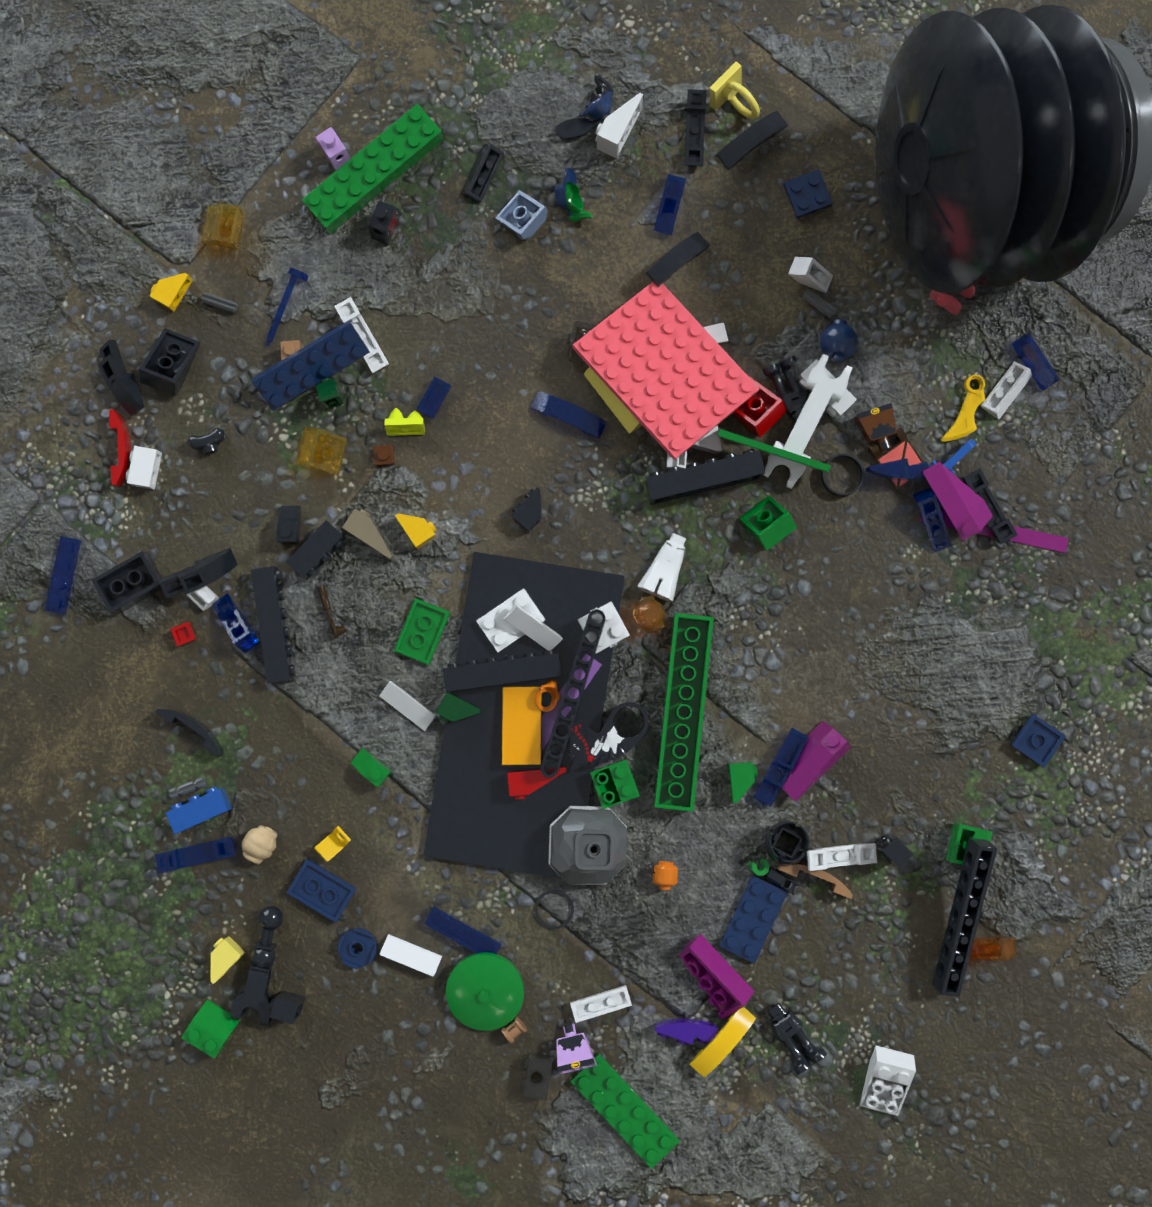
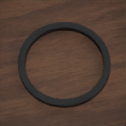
M546 891L536 902V917L546 928H563L573 917V902L563 891ZM550 893L562 894L571 905V914L568 920L559 926L547 925L538 914L540 900Z

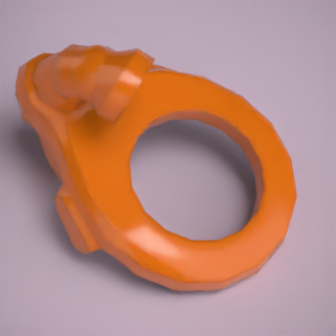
M555 679L546 682L535 694V704L541 711L548 712L553 710L558 700H560V693L558 692ZM543 692H548L552 697L551 704L547 707H543L539 703V697Z

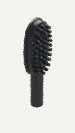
M586 118L566 120L557 125L556 133L562 139L583 136L591 129L597 128L600 123L603 124L605 118L593 121Z

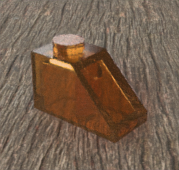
M1008 936L974 938L970 959L1007 961L1017 957L1015 937Z

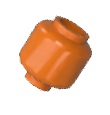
M658 861V864L654 865L653 883L659 885V889L671 890V886L677 885L678 867L674 865V862Z

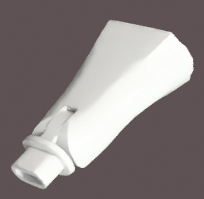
M672 533L670 539L666 540V543H664L653 563L639 582L637 587L640 590L663 600L673 602L684 557L686 538Z

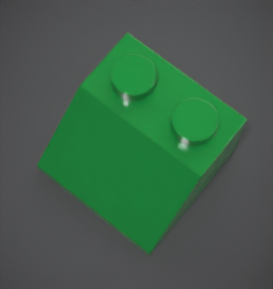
M771 496L766 497L739 518L754 539L766 551L797 528L790 513Z
M207 999L181 1038L215 1059L223 1050L241 1019L238 1021L232 1020L230 1012Z

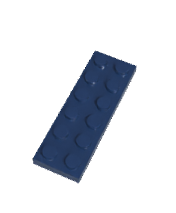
M348 320L251 380L271 409L275 410L320 383L321 380L330 377L370 353L351 321Z

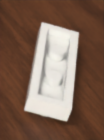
M624 985L570 1002L575 1022L577 1023L632 1006L627 987Z

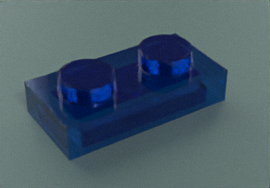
M434 376L416 410L434 419L452 386Z

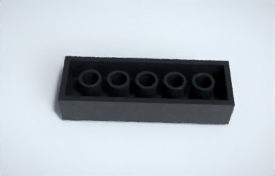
M754 449L743 451V454L738 456L735 453L728 454L722 460H717V458L708 459L705 461L706 463L701 465L695 462L686 465L687 468L684 469L674 467L668 469V472L663 474L660 471L650 473L645 481L650 505L761 479L765 474L760 450L754 451Z

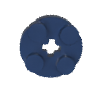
M364 928L350 929L340 938L338 943V953L342 962L351 968H361L368 965L377 954V939L370 931ZM357 943H360L363 951L355 953L353 944L357 945Z

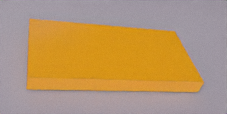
M503 687L502 765H542V711L537 708L534 700L535 694L540 687ZM542 694L539 697L540 705H542Z

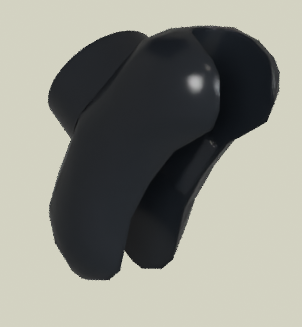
M215 428L206 435L190 436L188 443L195 450L202 449L204 454L213 453L219 450L217 444L224 441L225 432L220 428Z

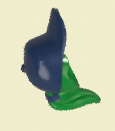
M565 168L563 182L556 185L554 189L557 204L566 210L569 220L573 222L586 218L593 219V215L590 212L583 210L584 204L579 194L576 173L570 168Z

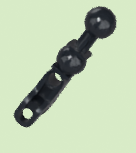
M275 906L264 907L259 913V924L263 928L261 940L254 944L255 948L251 953L252 964L250 965L246 988L233 1000L232 1020L238 1021L244 1015L246 1007L257 1009L260 1025L268 1026L272 1020L270 1018L271 1011H269V1006L273 997L269 994L268 990L272 965L276 959L274 949L277 944L272 943L274 930L278 929L283 922V913Z

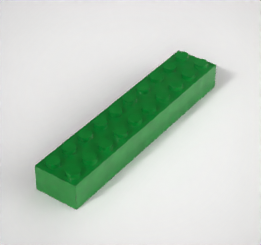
M675 613L673 617L654 807L694 812L714 617Z

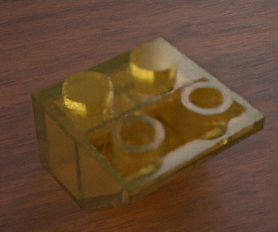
M224 203L208 206L201 244L238 250L245 219V213L242 208Z

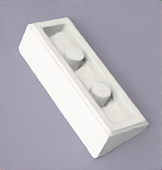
M1014 361L981 404V407L995 418L1000 419L1032 377L1031 369Z
M516 603L504 618V620L547 650H552L563 639L561 635Z
M389 681L380 694L382 699L424 731L436 718L434 713L392 681Z
M389 934L380 952L381 956L430 976L435 975L442 958L439 954Z

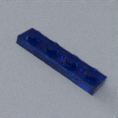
M60 536L44 611L66 615L82 540Z
M433 906L424 923L475 953L488 952L497 954L502 945L501 942L436 906Z

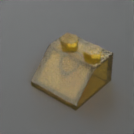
M304 427L295 464L339 475L347 438L319 428Z

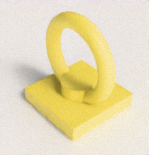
M736 61L710 87V107L717 111L729 100L734 108L743 116L749 119H756L760 114L758 103L752 94L742 86V66ZM737 92L745 98L752 111L743 106L736 98Z

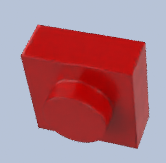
M190 622L170 629L177 647L197 640Z

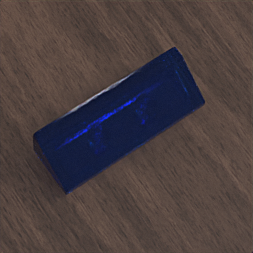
M1026 333L1012 343V347L1024 365L1031 369L1032 377L1042 391L1059 381V377L1030 333Z

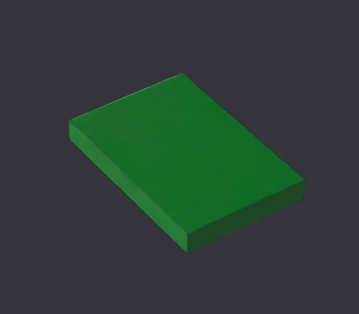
M415 598L394 652L430 665L451 612Z

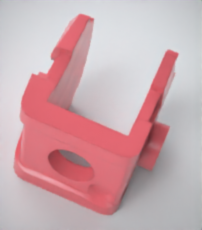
M973 285L959 293L963 297L970 299L975 294V287ZM934 290L930 293V298L950 313L957 315L960 312L961 303L957 301L958 299L947 293Z

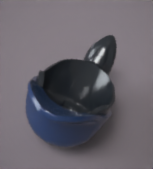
M595 73L594 80L597 88L592 93L590 103L585 107L586 110L580 112L579 116L589 115L599 120L606 115H610L613 105V88L608 81L598 73Z

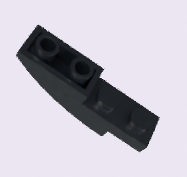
M109 339L99 349L103 361L98 366L106 384L117 401L131 416H135L145 407L134 374L126 372L116 340Z
M231 547L194 562L195 565L158 579L166 598L182 592L186 594L191 593L217 580L235 568L238 564Z

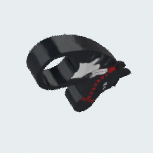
M633 702L619 704L612 711L599 733H596L589 727H584L581 718L576 715L569 738L571 745L568 756L573 761L570 772H574L580 766H595L606 763L624 755L635 747L648 728L649 720L644 708ZM623 707H635L643 714L644 727L638 735L623 738L624 736L617 734L614 727L615 714Z

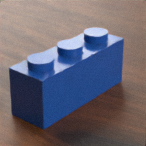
M217 787L206 790V795L202 797L198 794L189 798V802L184 805L180 802L171 806V811L166 812V816L174 834H177L233 808L224 788L217 789Z

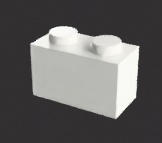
M134 446L129 457L131 462L130 469L126 472L127 483L132 486L155 490L162 453L156 449Z

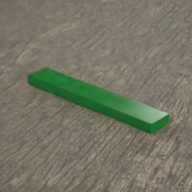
M722 429L718 433V437L827 473L831 465Z

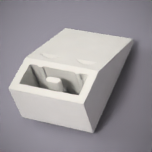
M875 1046L869 1062L860 1106L898 1116L916 1072L914 1055Z

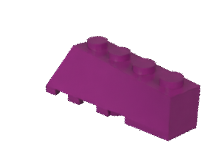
M701 934L690 940L679 954L691 975L696 976L699 980L698 985L701 990H705L709 995L711 1005L716 1006L719 1010L718 1015L721 1020L744 1007L754 993V990L748 983L743 980Z

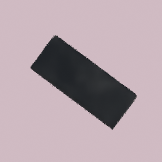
M490 143L483 145L461 195L478 203L482 202L504 155L501 150Z

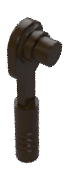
M320 586L317 589L323 609L327 612L333 637L338 638L339 635L345 633L344 626H335L325 586Z

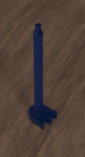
M289 268L288 274L291 277L266 338L265 345L268 347L270 342L273 341L297 278L306 282L309 276L302 271Z

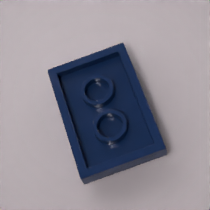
M306 859L288 889L287 894L337 923L357 888L310 859Z

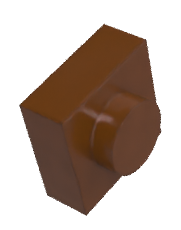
M393 445L374 446L375 466L395 465Z

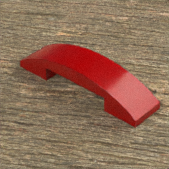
M109 409L110 429L117 432L118 466H111V485L121 488L126 480V472L130 468L131 441L127 426L121 415L117 411Z

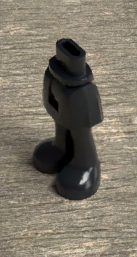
M792 356L779 363L770 365L762 369L765 376L773 381L780 398L783 400L786 414L790 416V419L793 418L796 423L808 398L806 390H801L794 375L793 367L797 363V359L795 356ZM780 369L788 382V385L791 389V393H788L784 385V382L780 375Z
M780 1002L767 1010L771 1017V1026L777 1041H783L794 1058L793 1069L797 1075L805 1072L811 1064L791 1036H796L813 1064L821 1061L827 1055L822 1047H816L811 1043L801 1028L803 1025L802 1021L792 1012L788 1011L787 1008L784 1009Z

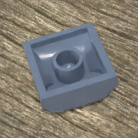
M519 190L495 219L514 232L519 239L527 240L545 222L548 210L544 205Z

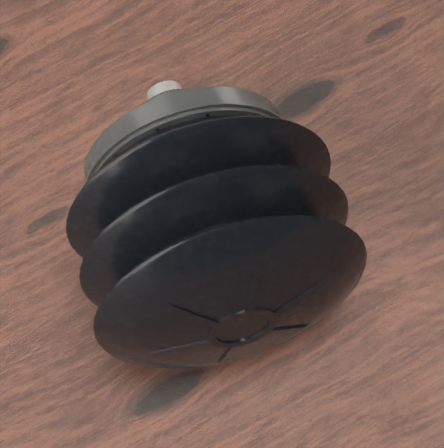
M1041 5L1023 13L1008 8H992L975 15L973 18L957 11H943L928 17L920 23L900 47L887 76L878 115L875 149L877 186L884 221L893 246L907 270L923 285L941 293L961 292L975 283L990 288H1001L1010 286L1023 278L1034 282H1050L1070 274L1089 257L1099 243L1108 241L1119 234L1130 223L1140 208L1152 176V93L1146 75L1135 56L1121 43L1111 38L1099 37L1092 26L1074 11L1057 5Z

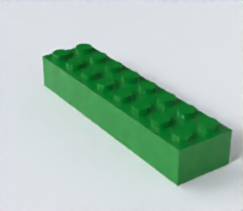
M417 103L302 199L305 207L329 235L332 234L444 140L442 131Z

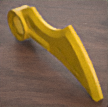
M971 375L965 380L964 389L967 395L957 419L941 438V442L956 440L977 430L974 414L977 407L985 401V381L980 375ZM971 380L979 382L977 390H973L970 387Z

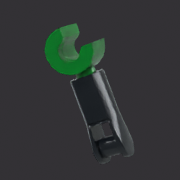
M761 859V868L759 870L756 863L749 861L748 867L753 874L758 876L765 875L766 879L792 895L795 894L794 890L800 884L774 867H769L766 859ZM786 879L790 881L787 888L783 886Z

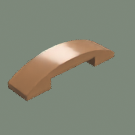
M804 863L789 866L777 864L776 866L778 870L797 877L799 870L829 881L832 883L830 890L850 899L853 897L852 893L842 882L824 870L808 871V864Z

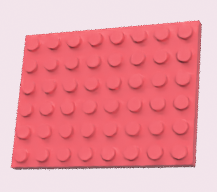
M654 282L650 283L572 346L576 353L674 461L759 391V387L664 284L658 287Z

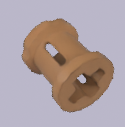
M516 1016L514 1021L508 1027H503L501 1031L507 1040L513 1043L518 1035L527 1031V1028Z

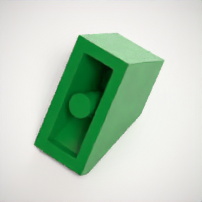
M364 748L359 751L351 762L361 775L376 787H381L393 772Z
M751 761L728 763L732 803H738L755 782L754 777L758 776L757 766H753Z

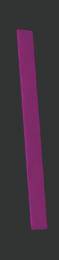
M922 506L921 522L954 529L945 511ZM986 525L981 531L976 533L994 537ZM1013 526L1018 535L1008 541L1066 553L1069 538Z

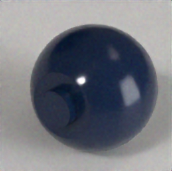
M842 319L834 320L832 325L822 332L819 342L822 353L829 356L828 359L836 363L849 359L855 353L858 346L856 332L847 325V321Z

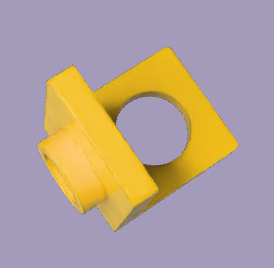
M337 826L314 849L328 862L351 839Z

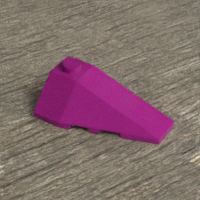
M937 462L922 471L962 541L981 531L993 517L985 501L942 463Z
M822 721L809 734L782 789L796 802L851 748L849 743L834 728Z

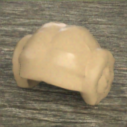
M262 825L249 830L242 841L244 858L256 864H260L264 859L269 858L272 855V851L276 848L278 834L271 828Z

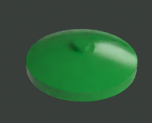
M488 952L475 953L462 959L451 971L446 985V999L452 1014L462 1024L481 1031L495 1030L510 1023L519 1013L524 999V983L518 969L505 957Z

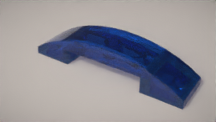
M540 391L537 392L530 408L581 429L582 432L600 439L607 423L604 419L581 407Z
M232 836L155 854L158 873L236 856Z

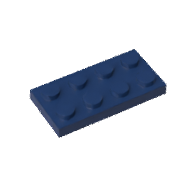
M751 875L719 946L755 963L788 892Z

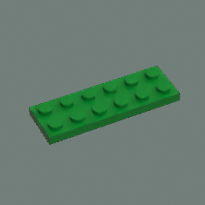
M598 1053L594 1056L597 1066L580 1070L570 1082L652 1169L680 1142V1139L605 1058Z

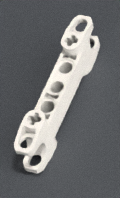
M822 355L804 384V387L812 391L786 443L783 444L776 440L773 447L811 459L810 456L803 452L829 400L831 399L839 403L848 385L852 367L847 365L838 378H829L824 369L829 356ZM769 454L764 476L769 477L776 466L786 465L790 469V477L786 486L792 489L807 466Z

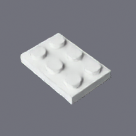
M524 588L477 620V623L498 653L525 635L504 620L515 603L541 622L545 621V618Z

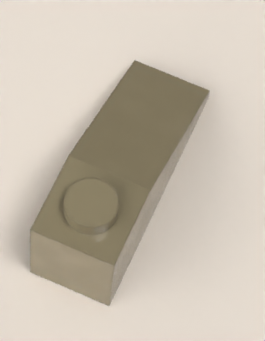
M354 509L342 528L393 561L394 556L374 521L369 518L371 514L363 509L360 511Z

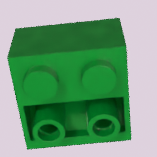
M627 759L590 772L603 809L640 796Z
M954 822L946 860L962 865L969 837L991 842L993 832Z

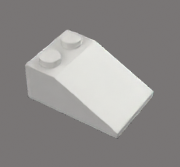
M637 94L606 117L603 124L600 123L595 132L597 134L595 141L597 142L598 150L616 159L618 158L642 110L643 94Z

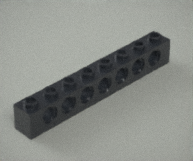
M970 837L968 840L932 983L941 995L960 997L998 849L988 840Z

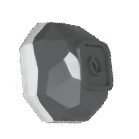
M569 806L550 824L549 865L567 885H606L626 866L627 826L610 808L603 809L602 806ZM596 846V851L592 853L590 848Z

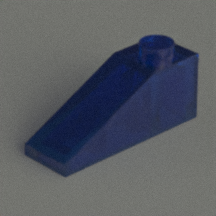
M930 488L913 494L933 551L937 552L951 547L952 543L933 490Z
M228 593L212 604L231 640L242 652L247 653L261 643L253 628Z

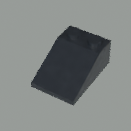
M164 328L139 368L140 383L176 397L187 377L200 342Z

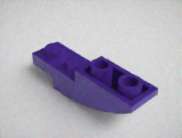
M671 1019L655 1023L654 1026L655 1031L658 1032L657 1035L663 1038L673 1037L676 1039V1042L682 1045H687V1043L693 1044L695 1037L698 1042L708 1044L718 1034L719 1029L717 1024L697 1019Z

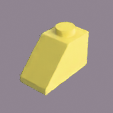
M230 936L225 939L220 938L213 945L215 948L211 952V982L213 984L246 953Z

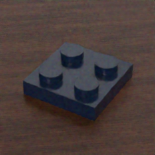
M819 169L783 183L796 219L830 207L833 204Z
M1031 714L1010 746L1040 767L1045 768L1066 736L1035 714Z

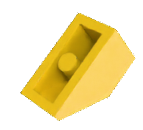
M186 273L160 279L151 288L150 297L155 302L175 312L193 279Z
M399 513L395 515L417 549L437 537L434 533L437 529L431 521L427 522L424 518Z

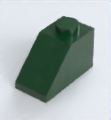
M326 378L316 385L319 401L326 410L344 404L335 379Z
M446 692L436 713L440 715V720L449 723L450 721L455 722L480 714L482 709Z

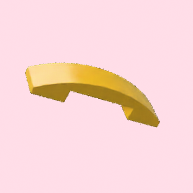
M745 1007L734 1012L729 1017V1021L704 1050L701 1049L689 1065L705 1078L738 1044L756 1017Z

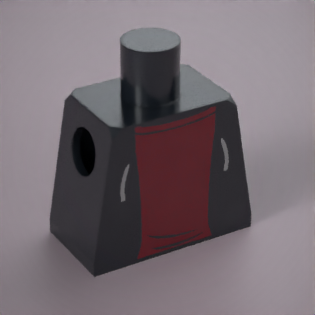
M378 201L369 222L371 239L389 245L402 214L397 207Z

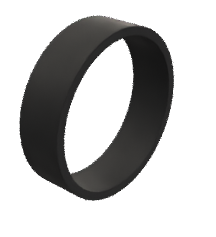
M842 453L832 456L825 464L840 457L852 460L860 470V482L855 490L848 493H840L829 487L825 479V472L821 471V481L824 488L829 493L839 497L849 496L856 492L863 484L865 477L862 463L853 455Z

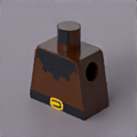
M892 403L859 413L854 417V421L867 444L877 442L881 452L892 448L888 438L897 433Z

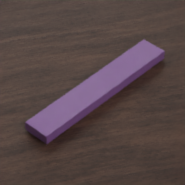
M585 654L582 661H588L591 657ZM595 659L585 688L602 666ZM576 670L574 673V678L577 680H582L585 677L583 670ZM567 682L559 692L560 700H558L555 708L545 712L542 716V750L550 739ZM570 689L568 696L571 699L577 698L579 696L578 689ZM565 707L562 711L563 716L566 717L572 708Z

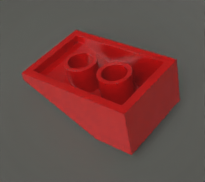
M747 375L759 387V391L736 409L732 415L749 431L761 438L786 413L782 399Z

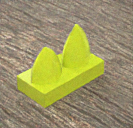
M395 408L390 413L388 419H385L387 436L425 435L424 420L416 410L408 418H404L400 410Z

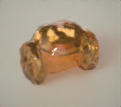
M652 595L643 597L635 603L633 616L640 629L645 630L646 633H656L666 627L664 622L666 617L665 610H663L662 604L656 601Z

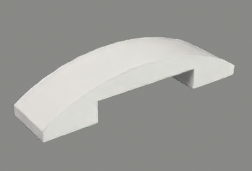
M350 297L335 305L334 307L342 321L345 323L350 320L368 347L370 353L363 357L372 373L389 365L352 298Z
M876 843L841 845L808 850V871L855 864L877 863Z

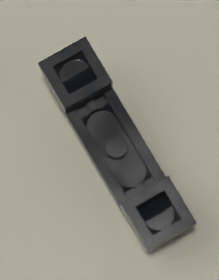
M688 89L684 166L703 167L707 90Z
M775 111L746 129L722 149L717 156L729 170L742 161L745 155L771 136L774 137L787 128L788 124L779 112Z
M696 232L659 259L646 272V275L660 287L677 270L695 256L698 257L711 245L699 232Z
M979 468L963 477L964 483L985 501L993 517L986 526L1001 545L1017 536L1018 534L1009 518H1005L988 488L990 484L982 470Z
M157 709L155 711L169 723H176L179 719L206 740L202 746L216 757H221L224 754L215 735L194 717L171 709Z

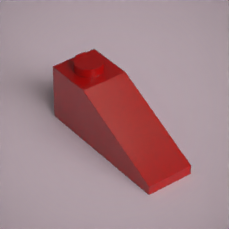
M560 767L558 774L551 778L544 776L541 769L508 772L509 796H514V800L526 799V795L531 794L566 772V767ZM547 768L545 772L551 775L555 772L556 768Z

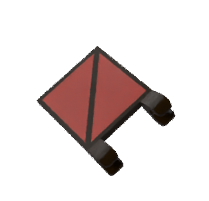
M901 427L896 428L897 433L894 435L899 443L882 454L876 444L868 447V452L877 461L896 491L922 474V471L927 467Z

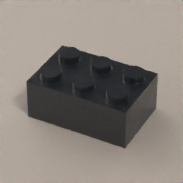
M144 551L137 553L92 579L109 613L116 615L162 589L158 580L162 576L149 553Z

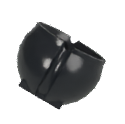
M784 820L770 827V834L765 836V848L773 861L778 860L779 864L789 866L801 862L806 857L805 852L810 848V840L803 826H797L794 821ZM781 832L796 840L790 855L774 847Z

